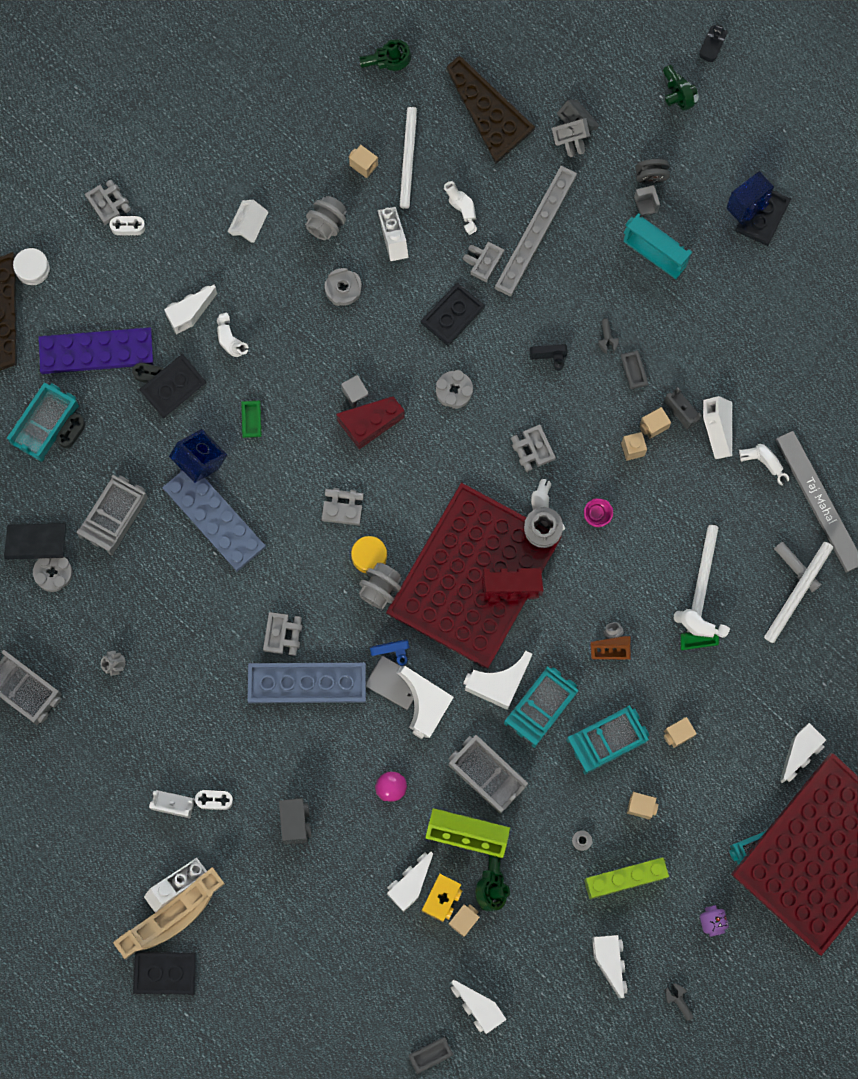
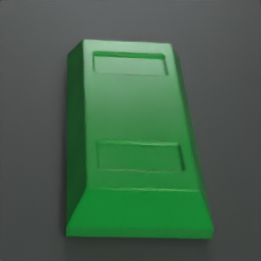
M241 401L243 438L262 437L260 401Z
M690 632L681 633V650L719 645V636L716 634L712 638L695 636Z

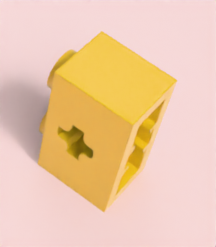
M439 874L422 912L444 922L445 918L449 920L454 910L451 908L454 900L458 901L462 894L461 884ZM445 893L447 894L446 899L449 901L448 903L444 902L442 905L439 903L440 899L438 896H442Z

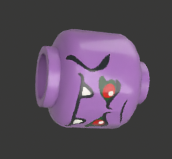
M716 905L706 907L705 912L700 915L703 932L709 934L710 937L724 934L725 930L729 927L725 910L717 909Z

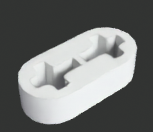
M117 216L110 221L111 231L115 235H141L146 228L144 220L138 216ZM117 223H121L119 229H116L115 227L117 226ZM136 223H139V225H140V226H138V229H135V228H134V226L136 225Z
M202 790L195 797V802L201 809L228 810L234 802L232 795L226 791ZM206 794V797L213 799V801H207L203 805L199 798H203V795ZM223 795H226V798L230 799V801L226 802L225 806H222V803L216 802V799H222Z

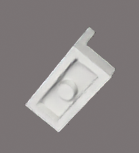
M242 200L228 232L232 236L242 235L248 241L255 242L268 211L254 200Z

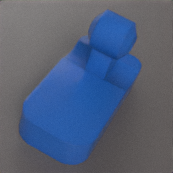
M408 639L372 646L370 647L371 656L395 651L397 663L403 666L407 663L405 649L410 647Z

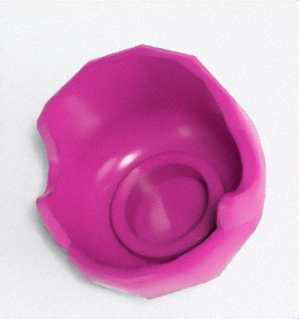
M592 499L584 508L585 520L594 527L605 526L610 523L613 517V507L604 499Z
M397 772L384 773L376 781V794L383 801L394 802L400 800L407 790L406 779Z

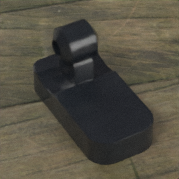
M718 24L711 26L699 52L701 59L708 62L716 60L727 36V31L724 30L723 26Z
M566 344L533 346L529 348L530 359L553 358L554 369L557 371L563 369V358L567 357L568 353Z

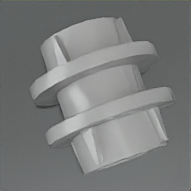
M331 196L323 197L322 200H316L313 203L315 211H308L306 214L308 221L305 225L307 230L321 240H329L331 236L338 235L339 228L337 226L345 224L346 218L344 215L347 211H345L346 208L340 201Z
M541 507L534 509L528 514L525 520L524 532L531 544L547 548L559 541L562 535L563 523L556 511L551 508ZM541 521H546L548 525L552 526L547 534H541L535 527Z
M377 563L374 569L368 568L366 572L371 577L369 581H360L359 585L362 589L359 594L360 598L378 609H383L386 603L392 604L394 598L390 595L391 591H400L401 587L398 583L401 580V575L393 568L383 563Z

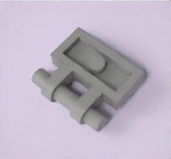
M112 180L106 182L108 188L105 190L99 185L85 193V197L104 225L110 223L112 218L120 216L118 209H123L125 213L131 210L128 205L129 201L126 197L122 196L120 188ZM114 196L117 201L112 203L109 197Z
M541 425L523 431L525 439L521 441L517 435L511 437L512 447L514 451H517L520 458L519 462L521 466H524L526 472L533 469L530 464L532 461H535L539 467L556 459ZM528 446L532 454L526 455L523 448Z
M339 488L326 489L325 496L332 497V502L324 501L322 521L360 526L362 505H355V500L363 501L364 493H358L356 490L341 491ZM338 498L349 499V504L338 503Z
M269 612L263 651L283 654L284 647H289V655L296 656L297 649L300 647V642L298 641L303 627L301 625L302 617L294 616V622L289 623L288 615ZM286 630H292L291 640L285 639Z

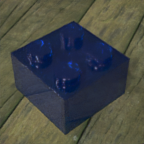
M758 171L731 192L726 209L740 224L745 220L749 221L755 216V212L759 209L762 211L769 205L768 201L772 197L774 186Z
M202 429L178 441L169 455L194 483L219 470L228 456Z

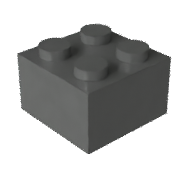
M303 798L279 800L281 833L284 845L308 843V837H312L311 825L306 820V817H310L308 803H305Z

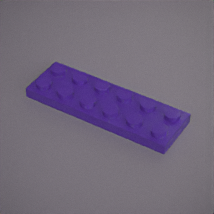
M148 327L39 336L41 374L134 367L138 363L154 365L152 329Z

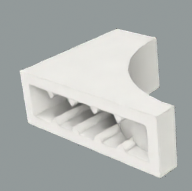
M525 651L515 665L501 672L484 673L473 670L472 674H467L463 683L466 685L465 691L508 710L530 662L532 653Z
M401 666L397 674L408 684L414 698V715L409 728L414 730L412 733L421 739L423 737L430 738L454 697L408 667Z

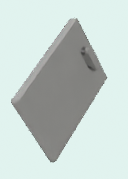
M382 655L366 681V688L408 710L414 698L408 684L397 674L401 666Z

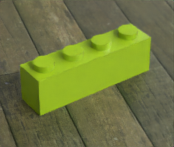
M433 808L425 839L503 858L510 827Z
M664 857L588 877L584 882L589 899L663 880L668 878L669 874Z

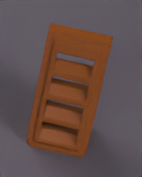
M631 636L591 642V658L631 660Z

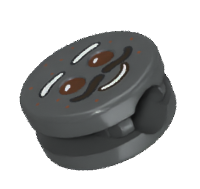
M649 159L641 161L635 166L636 180L639 183H660L670 178V171H668L669 162L667 160Z

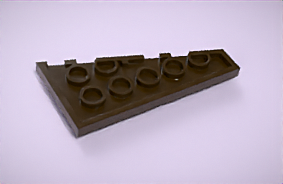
M460 55L447 66L446 70L495 164H497L535 130V126Z
M14 252L0 257V371L17 365Z

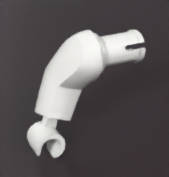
M453 181L447 182L444 185V190L449 195V203L461 211L465 222H469L464 225L466 232L469 235L476 232L477 227L473 222L476 220L473 201L464 192L459 191Z
M228 313L220 314L217 318L219 344L231 356L239 357L246 354L248 350H245V348H249L248 345L233 337L230 326L225 325L230 323Z
M757 444L756 448L739 450L741 462L758 459L765 464L772 475L777 474L779 485L783 486L780 481L782 476L789 481V476L781 472L783 467L778 458L764 444Z
M546 479L540 480L537 491L532 493L531 503L533 510L541 507L549 508V496L547 495L551 487L549 480L546 486ZM541 521L545 527L548 526L546 521Z
M692 609L677 611L674 614L675 622L682 623L695 636L713 638L714 634L723 638L730 631L729 627L720 624L719 629H715V624L704 621Z

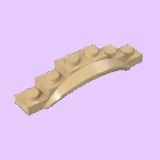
M212 867L172 901L113 942L124 959H127L136 951L148 949L169 940L189 926L200 915L210 901L212 894L225 883Z

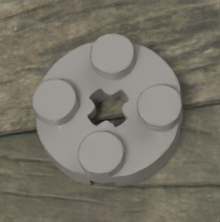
M339 268L328 275L325 281V293L334 305H349L360 298L362 284L360 277L355 272L348 271L346 268ZM341 283L348 285L346 290L342 291L339 289Z
M462 371L446 372L437 380L436 396L442 405L457 409L469 403L473 394V384L470 378ZM451 386L458 387V393L450 392Z
M65 557L38 559L33 568L35 582L48 592L60 591L61 588L70 583L73 576L72 567ZM55 568L58 573L50 577L48 571Z

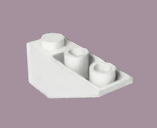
M396 207L378 210L390 261L408 258L406 238Z
M215 285L205 286L200 292L194 295L189 294L184 300L178 303H171L164 309L176 334L192 327L217 295Z
M719 396L703 400V419L715 459L732 456V402Z
M810 723L791 741L780 779L781 783L786 780L790 782L797 775L795 771L800 766L804 768L811 761L809 757L813 753L817 755L824 748L822 744L826 739Z
M432 852L429 854L423 853L417 859L419 863L414 868L411 866L402 873L404 877L399 882L395 880L388 887L390 891L387 895L403 912L420 895L433 856Z
M195 858L151 887L144 898L156 913L207 871L200 861Z
M618 935L593 937V953L596 963L617 996L624 998V994L627 993V984L622 979V973H625L624 960L620 959V952H623L622 940H619Z
M455 980L451 982L453 984L450 987L457 998L461 996L465 1002L462 1004L464 1010L468 1015L473 1014L476 1019L473 1023L480 1033L484 1031L487 1034L506 1020L494 1001Z

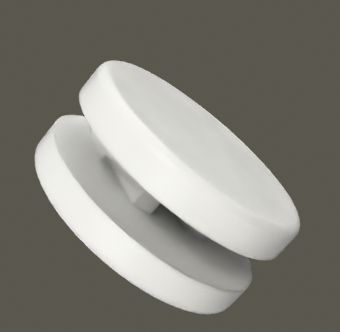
M27 248L20 251L13 262V268L18 279L27 285L42 283L50 272V265L46 256L35 248Z

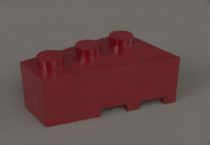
M392 396L337 413L336 416L338 423L357 448L361 449L404 419L405 410Z
M518 568L517 571L500 569V572H490V569L483 570L484 600L499 602L501 601L500 599L508 598L509 601H516L520 597L537 599L543 594L541 568Z

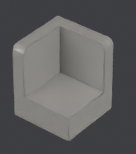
M654 185L636 189L634 198L640 216L657 213L660 202Z
M358 375L341 384L342 391L352 408L356 407L358 400L368 396V391Z

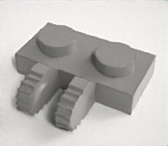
M586 118L552 128L555 145L565 144L569 157L576 155L573 141H575L577 152L579 154L585 153V145L582 139L590 137Z
M490 242L486 244L484 250L470 245L469 251L479 256V258L476 259L466 254L463 260L474 266L471 270V275L487 283L504 254V249Z

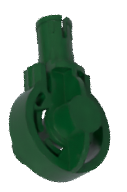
M389 40L382 48H377L375 54L359 57L361 68L378 65L379 69L386 68L391 71L405 68L412 58L409 46L402 40Z
M672 65L666 66L663 69V74L669 81L668 88L673 92L665 95L666 104L671 106L678 103L683 111L693 108L694 104L699 101L695 85H692L683 76L677 74Z
M489 855L488 870L483 871L482 879L478 881L476 886V899L484 911L500 910L510 895V888L503 883L504 876L500 872L501 857Z

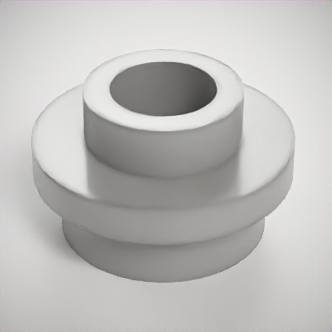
M616 622L607 624L604 631L605 637L609 639L621 637L624 633L623 627Z
M578 831L572 838V844L577 850L585 851L590 848L592 837L586 831ZM580 837H584L586 839L585 844L579 843Z

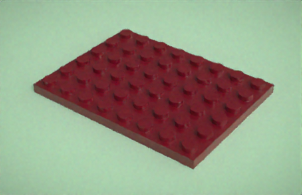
M461 482L386 614L488 670L528 597H520L516 601H509L508 598L500 599L501 601L499 602L484 600L483 570L490 569V572H500V569L517 571L518 568H541V572H543L562 536L557 543L547 548L531 544L524 532L527 517ZM539 524L535 527L541 534L549 533V529Z
M833 753L827 756L731 873L739 883L820 956L824 954L858 911V776Z

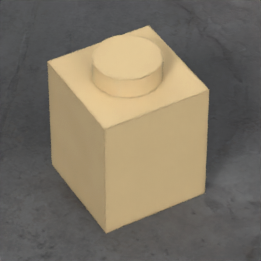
M362 145L354 149L349 155L350 166L366 178L378 166V157Z
M661 407L642 417L640 429L644 435L651 439L669 429L671 421Z
M642 432L623 437L621 444L626 461L645 456L647 447Z
M687 717L664 730V738L668 745L672 744L673 748L688 741L697 734Z
M633 792L630 796L627 814L650 820L652 815L656 816L658 804L655 803L656 798Z
M470 904L468 907L463 905L448 925L465 937L480 918L477 915L479 912Z

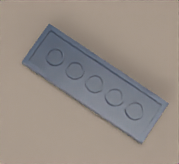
M192 463L162 487L236 572L266 548L265 544Z
M248 663V703H366V663Z

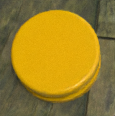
M373 536L360 538L352 547V562L362 573H366L368 568L374 569L377 563L386 564L387 550L384 543Z

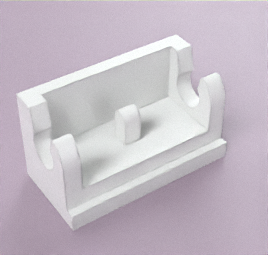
M158 790L153 792V801L150 802L149 806L151 810L191 818L195 802L194 798Z

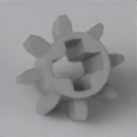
M109 651L101 659V668L106 674L110 673L111 676L119 675V671L124 670L125 658L121 653Z

